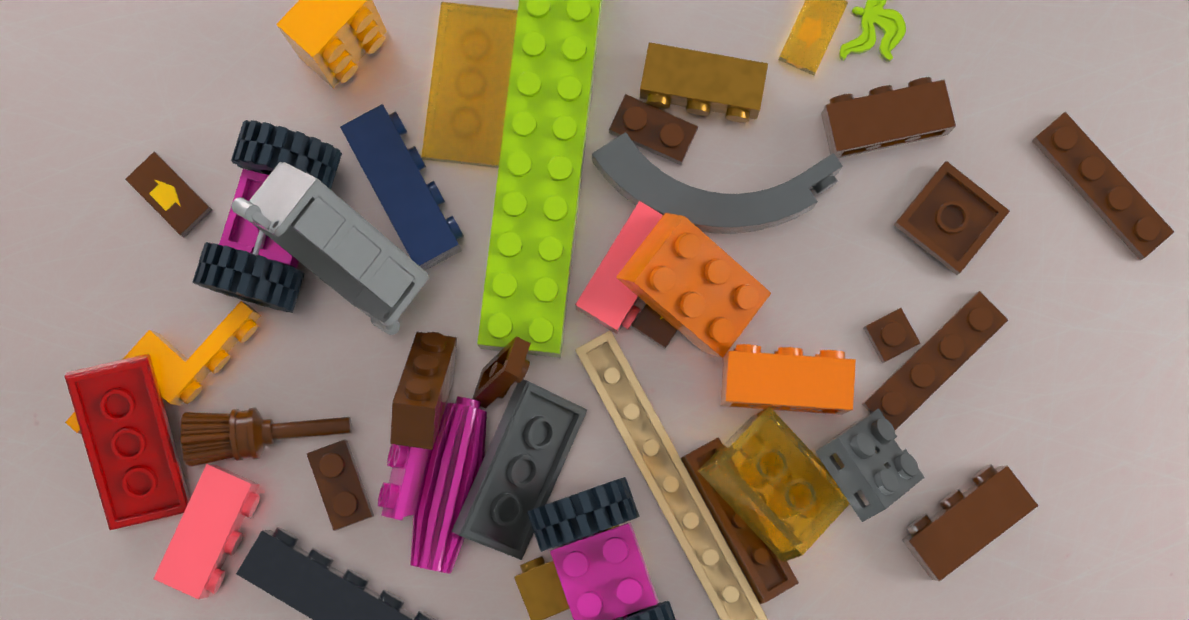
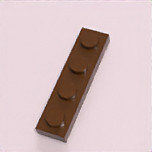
M1066 112L1032 140L1139 260L1147 257L1174 233V230Z
M980 291L977 292L862 405L870 413L879 408L885 419L896 430L982 347L1008 319Z
M719 437L681 457L685 468L759 604L766 603L797 585L799 582Z

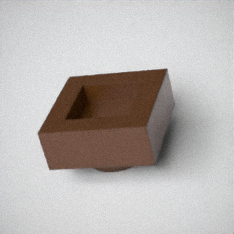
M902 308L863 328L882 363L920 344Z

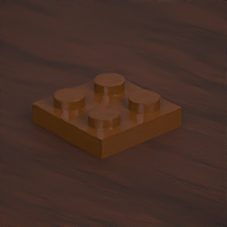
M945 161L895 222L894 226L958 275L1010 210L948 161Z

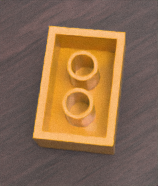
M299 0L276 24L298 57L332 88L339 82H347L354 75L360 59L366 53L370 55L378 50L384 42V34L387 32L373 0Z

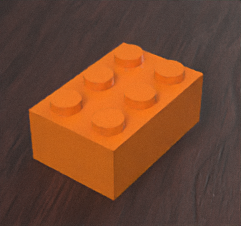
M665 213L616 276L620 282L701 351L720 358L725 356L771 294L768 289L688 218L670 213Z
M737 344L736 348L733 351H728L723 358L720 406L843 415L853 410L856 359H845V352L837 350H820V354H815L814 357L803 356V349L779 347L778 351L770 354L761 353V346Z

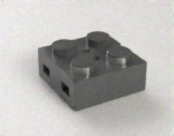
M879 408L855 422L815 451L862 522L887 509L925 478L918 468L914 457L906 449L902 451L894 440L897 438L892 424L885 419ZM834 453H837L845 467L842 469L832 456ZM858 491H862L870 503L866 506L857 493Z

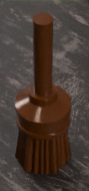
M249 408V410L245 411L233 409L230 414L185 412L181 417L180 442L183 460L187 466L192 467L233 457L236 461L249 457L260 459L265 446L274 445L275 440L352 433V423L350 417L274 423L272 419L264 420L257 408Z

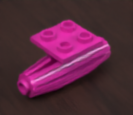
M457 396L455 403L446 404L433 450L395 444L390 446L387 466L392 467L389 483L383 482L381 486L378 507H383L381 516L403 521V517L413 515L411 566L448 574L452 572L465 539L452 532V529L485 457L487 411L479 409L480 401Z

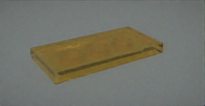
M441 2L421 155L423 160L499 168L518 10Z

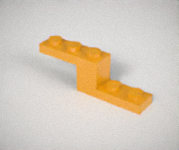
M240 301L189 359L161 334L152 330H148L123 359L150 354L161 397L172 405L180 406L183 402L189 404L202 391L203 386L200 383L210 372L213 374L217 373L226 365L231 357L228 352L238 341L244 343L254 334L258 328L255 322L261 315L250 305ZM74 412L65 423L76 433L81 434Z

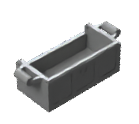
M285 162L278 163L249 201L239 197L232 203L234 213L250 221L353 306L368 315L374 326L389 335H394L399 331L400 323L397 319L429 279L428 273L319 179Z

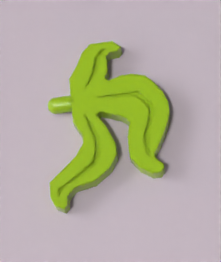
M867 0L865 8L853 7V14L862 16L860 23L862 34L858 38L841 45L840 59L844 61L847 55L851 53L862 54L874 47L876 33L873 24H875L885 34L881 40L879 52L885 61L890 62L893 59L891 51L900 43L906 32V24L901 13L893 9H884L886 0Z

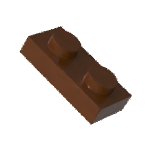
M625 94L609 128V133L619 137L626 132L635 145L682 165L698 130V126Z
M517 336L483 367L472 399L480 401V406L486 409L497 398L503 399L514 382L520 383L529 369L530 361L526 360V356L531 343Z
M346 439L306 453L333 531L374 517Z

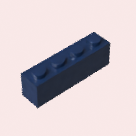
M381 104L340 126L410 258L423 270H427L461 252L462 248L457 240L463 238L464 235L453 215L445 219L438 205L444 203L445 200L435 182L432 181L426 184L420 170L424 169L426 165L416 147L413 146L407 149L401 136L408 132L397 112L395 111L389 115L384 105Z

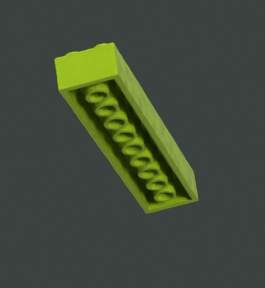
M519 0L477 342L481 349L501 351L517 336L531 343L527 354L561 358L602 0Z

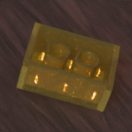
M770 406L751 416L698 470L782 562L804 555L850 504L824 464Z

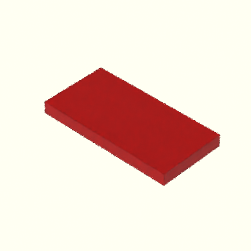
M150 354L67 372L64 377L109 530L184 513L190 501V496Z

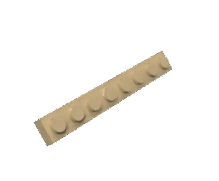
M611 330L576 348L575 352L720 620H768Z

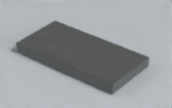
M523 379L520 383H517L452 532L522 560L534 533L527 512L547 504L587 409Z

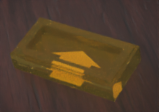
M805 0L778 60L815 76L848 2L845 0Z

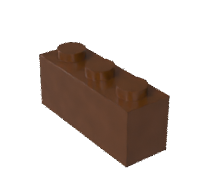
M931 77L915 79L908 83V87L893 90L891 85L877 87L868 92L869 96L855 99L853 94L839 95L829 100L830 104L825 105L821 113L830 155L834 153L837 158L945 136L956 127L945 79L932 82Z
M416 332L392 402L390 444L433 450L454 379L457 337L445 336L438 332Z
M992 464L988 465L972 477L975 485L963 494L959 489L955 490L939 503L943 508L931 518L924 514L906 528L910 534L903 538L902 541L932 580L941 581L1038 507V504L1008 465L998 466L996 469Z

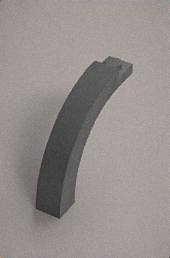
M626 132L592 153V162L603 177L635 206L641 201L662 215L670 213L685 216L702 232L721 234L759 231L778 226L812 210L818 202L811 191L815 190L817 194H820L838 182L835 176L843 167L833 153L802 174L778 186L757 192L726 194L691 187L662 172L639 151Z

